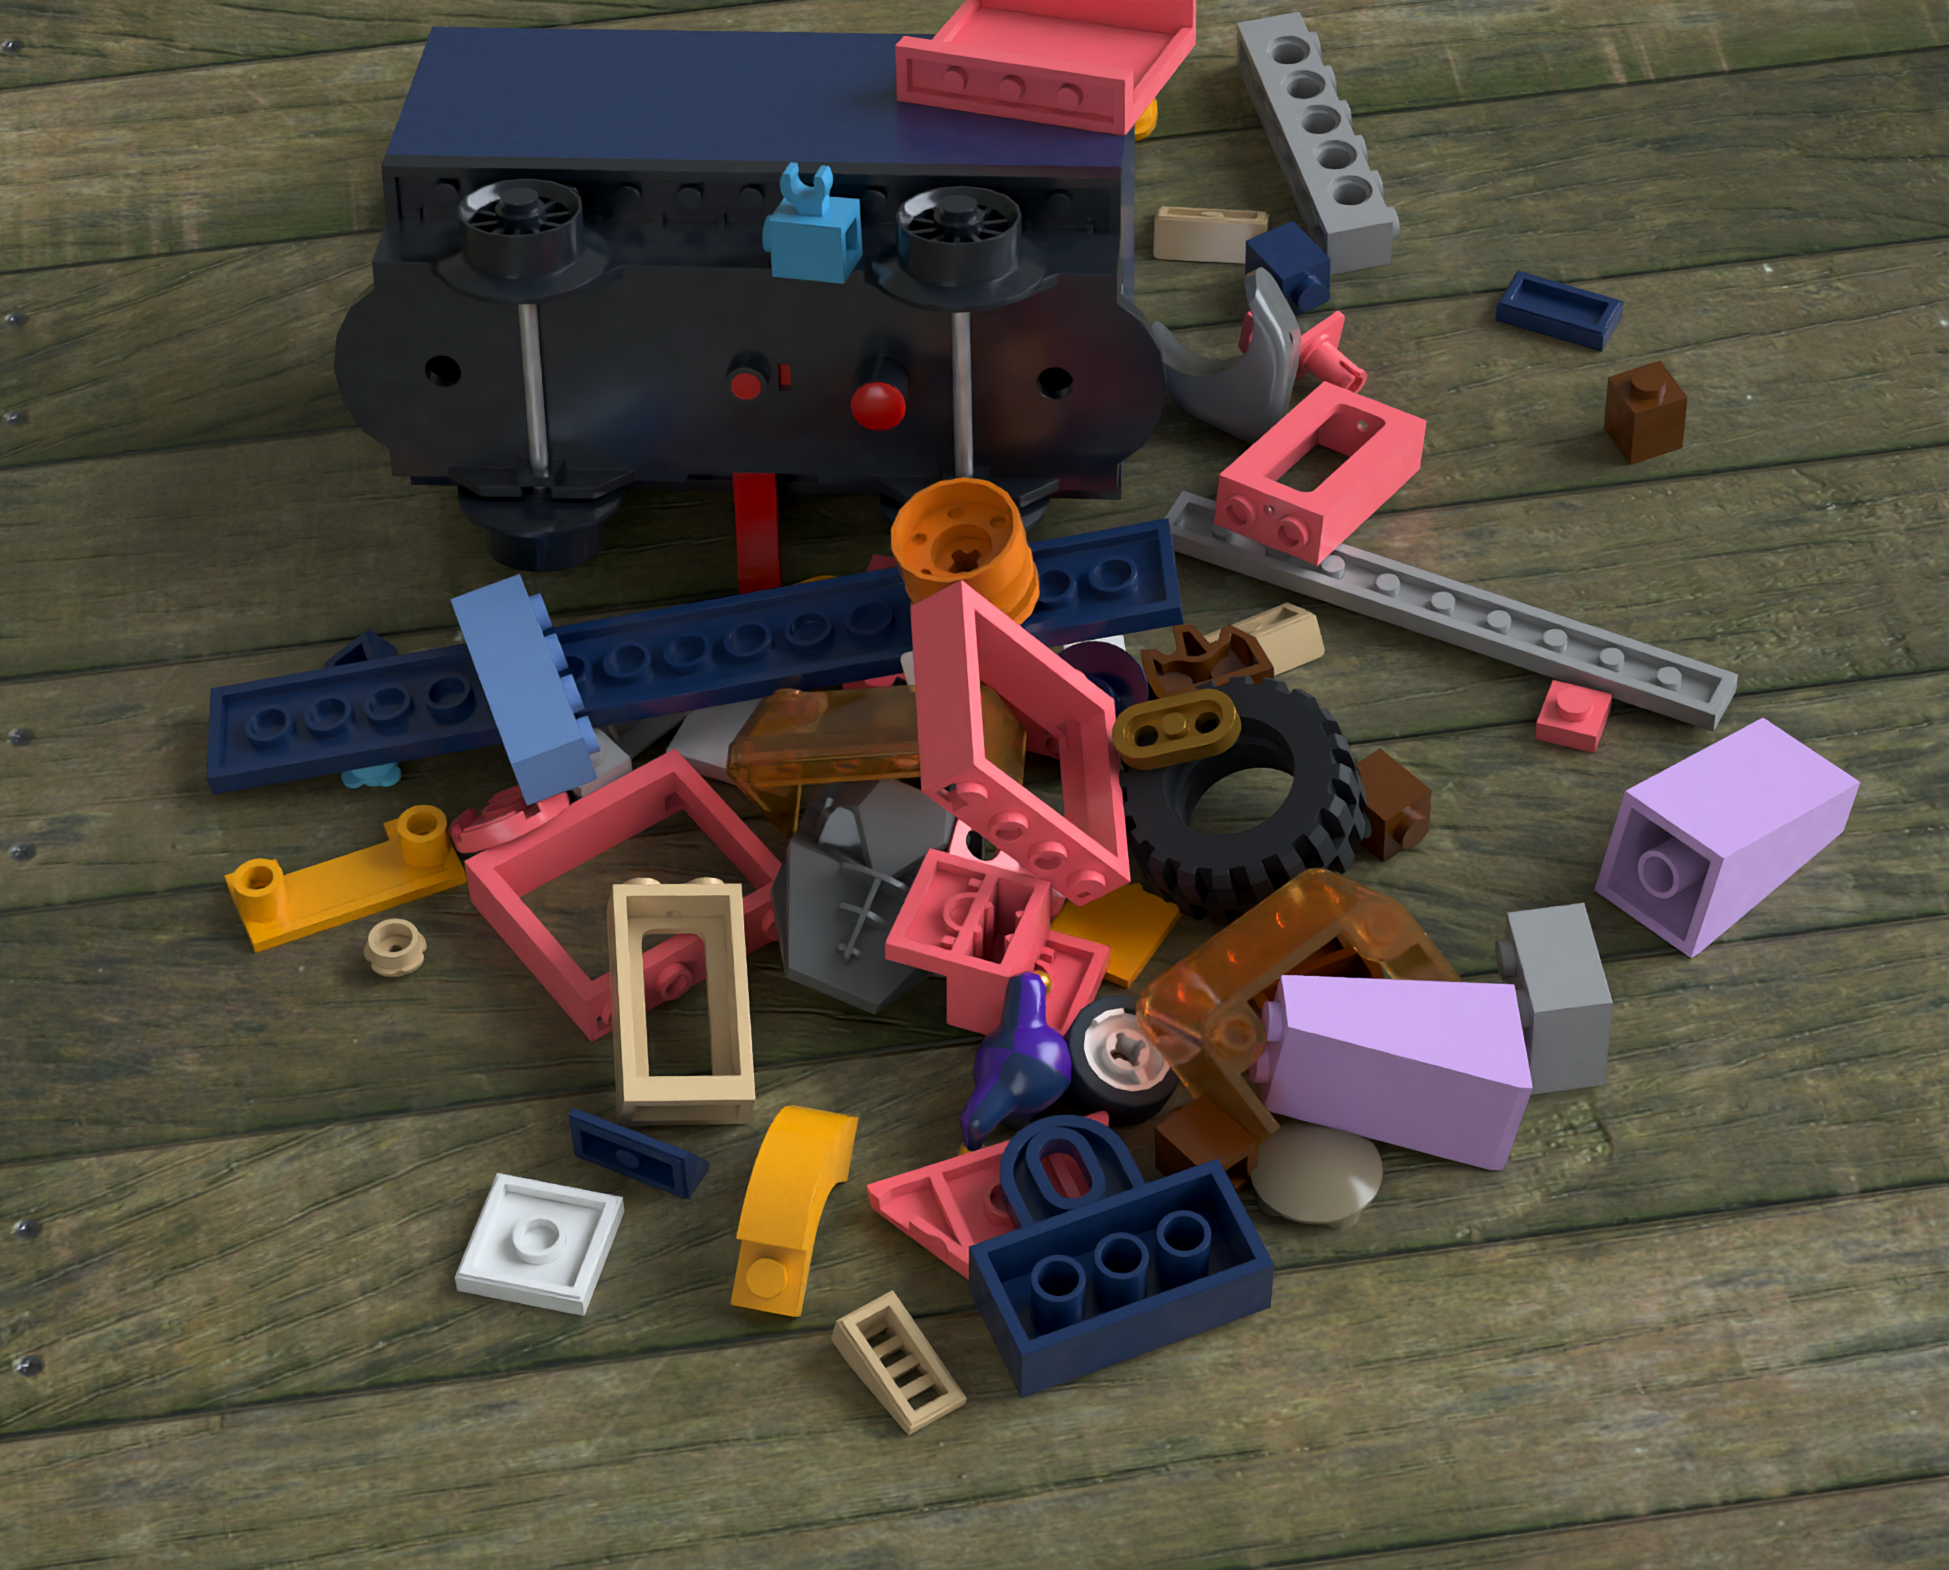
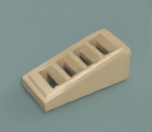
M893 1290L836 1320L831 1336L832 1342L848 1365L908 1436L966 1403V1396ZM884 1331L891 1337L874 1348H871L867 1340ZM900 1349L907 1356L887 1368L880 1361ZM915 1368L923 1375L901 1388H898L894 1382L895 1379ZM930 1387H933L940 1395L916 1410H913L907 1401Z

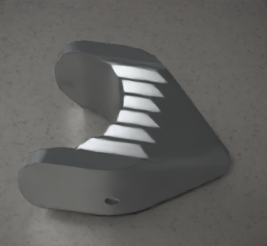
M1262 267L1248 273L1244 278L1247 300L1253 318L1252 339L1244 354L1228 360H1208L1187 351L1164 324L1159 321L1150 324L1162 347L1167 377L1166 390L1173 400L1187 413L1252 445L1286 416L1299 365L1301 348L1300 328L1294 313L1273 276Z

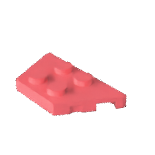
M1102 1110L1083 1116L1109 1127L1107 1111ZM1010 1140L868 1184V1202L874 1211L969 1280V1246L1016 1230L1000 1193V1163L1004 1150ZM1053 1153L1041 1161L1053 1188L1059 1195L1066 1198H1079L1089 1192L1090 1188L1077 1162L1071 1156L1064 1153Z

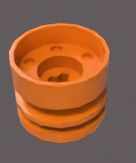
M962 477L944 480L917 492L899 510L891 528V549L899 573L905 582V590L911 601V606L962 580L1018 625H1021L1032 614L1040 594L1038 571L1033 562L1031 549L1026 543V533L1019 510L1005 490L989 481Z

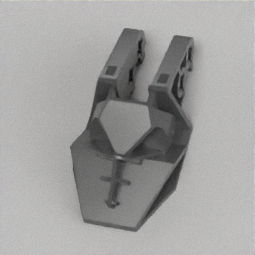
M896 676L868 739L810 799L802 820L788 845L787 854L770 890L785 978L874 1015L934 974L933 972L885 959V942L929 848L946 852L956 821V817L929 798L921 790L890 778L901 752L899 750L917 710L916 697L911 698L906 679ZM982 711L985 759L995 765L1011 723ZM956 784L949 785L947 791L950 792L956 789ZM970 831L966 835L968 850L973 856L984 861L985 838L976 831Z

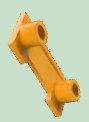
M432 805L413 806L405 810L399 818L383 823L384 831L388 838L386 842L283 875L277 859L262 858L249 860L241 864L235 872L224 875L226 886L254 952L258 953L467 883L464 868L450 841L446 815L441 809Z

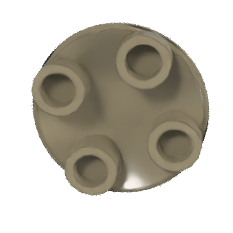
M1293 1119L1274 1127L1258 1142L1257 1167L1250 1173V1179L1256 1192V1203L1265 1214L1282 1216L1305 1224H1326L1330 1228L1343 1230L1355 1225L1360 1219V1212L1375 1198L1381 1185L1383 1168L1378 1150L1369 1138Z

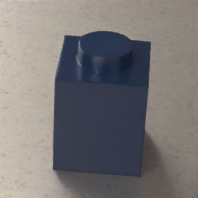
M1294 221L1246 241L1245 276L1257 268L1262 267L1266 269L1277 282L1294 316L1310 311L1329 301L1331 259Z

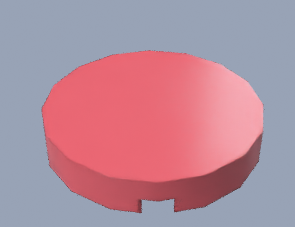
M517 784L494 794L493 798L488 800L489 805L481 811L479 816L475 808H468L452 821L448 832L457 851L460 853L478 852L518 838L540 827L566 809L571 798L568 791L527 806L520 786Z

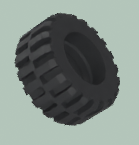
M1250 676L1229 677V684L1216 686L1214 680L1196 685L1197 690H1219L1232 700L1241 720L1239 737L1232 747L1219 755L1152 770L1134 769L1121 759L1120 762L1126 771L1119 773V783L1123 792L1127 843L1145 878L1149 879L1155 892L1166 903L1170 901L1177 904L1180 912L1195 920H1201L1208 913L1214 925L1228 927L1236 926L1237 918H1246L1250 926L1269 923V915L1284 911L1286 917L1303 910L1301 902L1312 894L1317 899H1320L1333 887L1330 879L1333 873L1336 871L1344 874L1355 858L1350 844L1358 845L1362 841L1366 827L1362 814L1367 809L1366 790L1360 779V771L1336 719L1328 709L1319 708L1316 698L1306 691L1294 688L1290 693L1284 681L1272 678H1263L1261 685H1256ZM1216 720L1204 722L1201 725L1202 734L1216 729L1219 726ZM1147 733L1137 745L1139 747L1153 745L1158 735ZM1252 768H1269L1285 772L1294 777L1290 792L1280 808L1267 820L1249 830L1235 834L1215 835L1200 832L1189 827L1194 808L1203 794L1216 782L1230 774Z

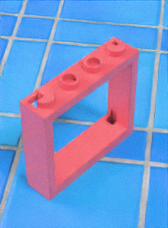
M962 580L911 606L921 791L1040 879L1051 881L1052 888L1078 907L1099 899L1103 895L1130 883L1123 792L1119 783V773L1121 772L1120 759L1112 740V728L1116 721L1114 699ZM980 680L1058 739L1064 817L985 759ZM953 783L956 784V789L950 792L944 789Z
M676 748L570 804L559 815L540 827L518 838L488 848L464 861L471 903L591 1042L613 1031L610 972L591 981L520 897L678 811L684 809L757 889L742 898L746 956L772 941H779L770 890L782 863ZM676 934L642 953L646 1012L666 1000L670 1001L679 998L691 986L706 979L704 942L698 935Z

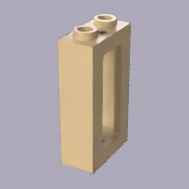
M711 877L697 878L689 881L687 884H660L652 878H634L623 884H613L606 915L618 1125L748 1124L756 1099L742 885L724 884L722 880ZM695 934L704 942L712 1076H649L642 939L646 935Z

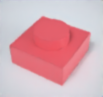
M1553 680L1536 722L1535 739L1595 753L1611 712L1612 694Z

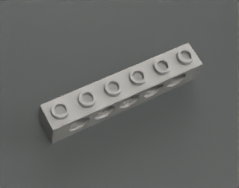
M1300 12L1237 23L1236 65L1309 236L1331 259L1330 275L1391 264L1392 240L1399 239L1400 236L1398 216L1393 206L1386 207L1383 185L1379 172L1377 170L1370 171L1368 167V155L1363 136L1361 134L1354 135L1352 131V117L1347 101H1339L1336 95L1335 75L1330 65L1324 66L1321 61V47L1317 33L1315 31L1308 32Z

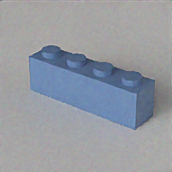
M520 574L450 599L526 805H531L597 780L598 778L589 755L601 750L588 715L577 720L575 719L574 713L585 708L572 674L562 678L559 677L558 672L569 667L556 633L546 637L542 633V631L553 628L541 594L538 593L529 597Z

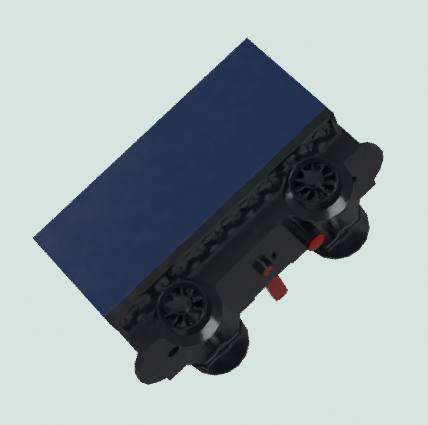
M432 27L381 165L386 224L372 260L374 282L354 298L336 336L334 372L343 403L361 429L390 450L392 476H410L411 485L458 486L459 510L473 524L485 529L487 553L502 565L515 570L530 572L564 570L583 564L597 555L605 543L604 519L617 511L626 497L625 489L734 492L739 594L783 587L778 493L880 495L879 499L883 518L892 526L899 510L917 492L939 481L962 477L989 481L1009 494L1019 510L1025 533L1042 521L1050 505L1049 498L1121 500L1124 460L1144 446L1159 422L1167 386L1161 344L1144 313L1134 305L1135 124L1125 136L897 101L895 45L903 36L932 40L936 34ZM790 162L798 163L799 179L804 185L814 187V176L821 165L829 166L833 175V184L829 196L859 199L862 257L844 284L772 277L771 252H765L762 243L763 227L766 217L773 215L784 199L780 190V179Z

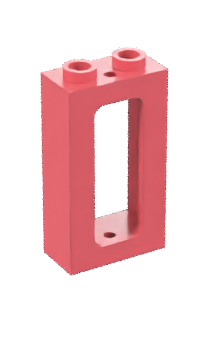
M1324 381L1219 474L1214 524L1318 566L1420 470L1427 421ZM1360 420L1367 424L1368 429L1361 425ZM1316 444L1350 457L1314 491L1301 492L1276 482Z

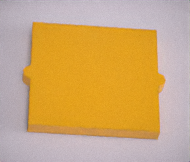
M1133 883L1132 885L1126 884L1103 895L1101 898L1080 907L1068 899L1057 917L1050 923V930L1111 947L1110 964L1103 979L1129 989L1179 920L1182 913L1177 904L1170 901L1166 903L1162 898L1144 891L1140 883Z

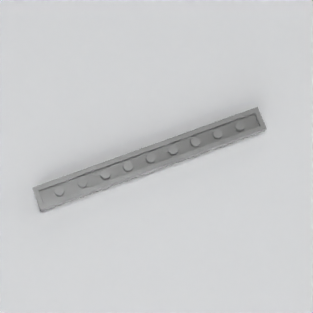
M1182 491L1164 518L1169 519L1174 551L1573 685L1611 693L1614 699L1713 732L1736 692L1738 674L1343 543L1331 552L1318 566L1215 525L1216 501L1186 491Z

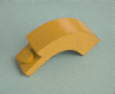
M797 1105L785 1106L776 1115L757 1155L742 1207L736 1239H741L742 1242L730 1305L792 1317L801 1316L820 1217L827 1197L834 1185L839 1182H847L859 1117Z

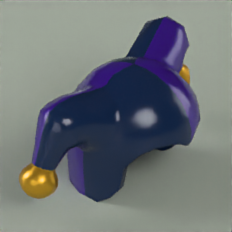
M1041 970L1034 972L1024 971L1010 977L1005 990L1000 1023L996 1029L986 1035L976 1051L972 1071L975 1089L960 1116L964 1142L961 1144L959 1156L985 1148L983 1142L986 1136L992 1132L998 1123L1015 1132L1020 1131L1025 1126L1031 1124L1033 1117L1058 1100L1071 1085L1072 1060L1068 1050V1043L1058 1030L1048 1026L1046 1023L1045 996L1049 994L1053 985L1049 974Z

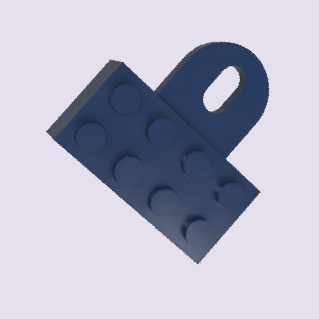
M1056 1115L1032 1122L1021 1129L1006 1146L1000 1163V1193L1016 1230L969 1246V1291L1021 1398L1271 1308L1274 1263L1218 1158L1145 1183L1123 1140L1104 1124L1077 1115ZM1053 1153H1064L1071 1156L1077 1162L1090 1188L1089 1192L1079 1198H1066L1059 1195L1053 1188L1041 1161Z

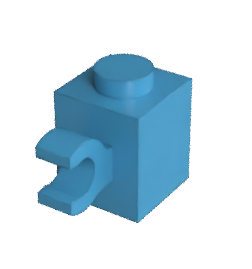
M790 162L780 179V190L784 199L773 215L766 217L763 227L762 243L765 252H771L772 277L844 284L862 257L859 199L829 196L833 184V175L829 166L821 165L814 176V187L804 185L799 179L798 163Z

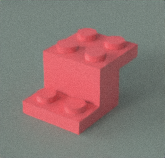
M929 848L885 942V959L947 976V1024L988 1035L1000 1023L1005 990L1010 977L1024 971L1034 972L1041 970L1049 974L1053 985L1049 994L1045 996L1046 1023L1048 1026L1058 1030L1062 1037H1064L1079 1011L1094 1001L1110 964L1111 947L1050 930L1051 881Z

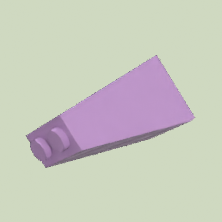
M1761 718L1625 791L1594 891L1692 958L1703 951L1844 831L1860 782L1780 728Z
M1281 975L1274 1001H1265L1261 1016L1262 1042L1252 1044L1249 1057L1250 1080L1252 1083H1260L1263 1110L1488 1170H1504L1533 1089L1514 984Z

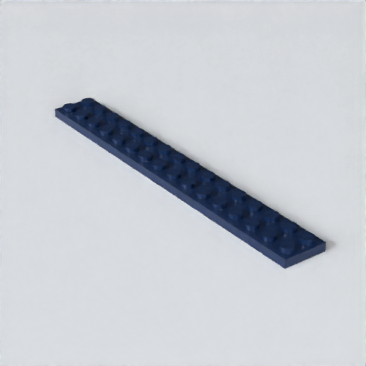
M1168 518L1027 543L1031 549L1033 562L1038 571L1040 594L1032 614L1020 626L1046 647L1050 648L1184 624L1173 538ZM898 567L559 626L542 631L544 637L556 633L569 667L559 671V677L562 678L572 674L585 708L574 713L575 719L577 720L588 715L592 728L902 674L904 671L901 664V656L906 652L913 651L911 601L907 596L905 582L899 573ZM464 643L211 688L206 779L213 794H220L503 744L468 646Z

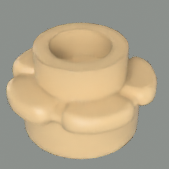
M398 918L387 919L375 925L370 931L368 942L364 948V957L366 961L372 963V970L379 975L386 977L404 976L417 970L424 961L422 952H425L427 944L424 936L418 932L411 922Z

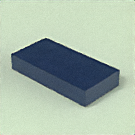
M1517 270L1496 306V321L1602 352L1623 316L1624 301Z

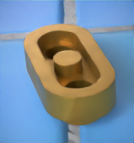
M1201 689L1142 702L1128 707L1114 722L1112 740L1122 760L1128 766L1138 770H1152L1212 757L1225 752L1238 739L1241 731V720L1232 700L1225 693L1215 689ZM1208 720H1216L1219 726L1211 732L1202 734L1201 725ZM1147 733L1158 735L1153 745L1144 747L1137 745Z

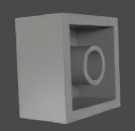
M1578 903L1507 912L1505 940H1497L1495 943L1496 963L1502 981L1493 982V984H1514L1533 1086L1531 1095L1605 1085L1613 1001L1585 904Z

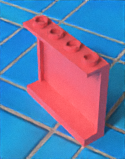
M966 0L932 40L903 36L895 45L897 101L1125 136L1196 45V0Z

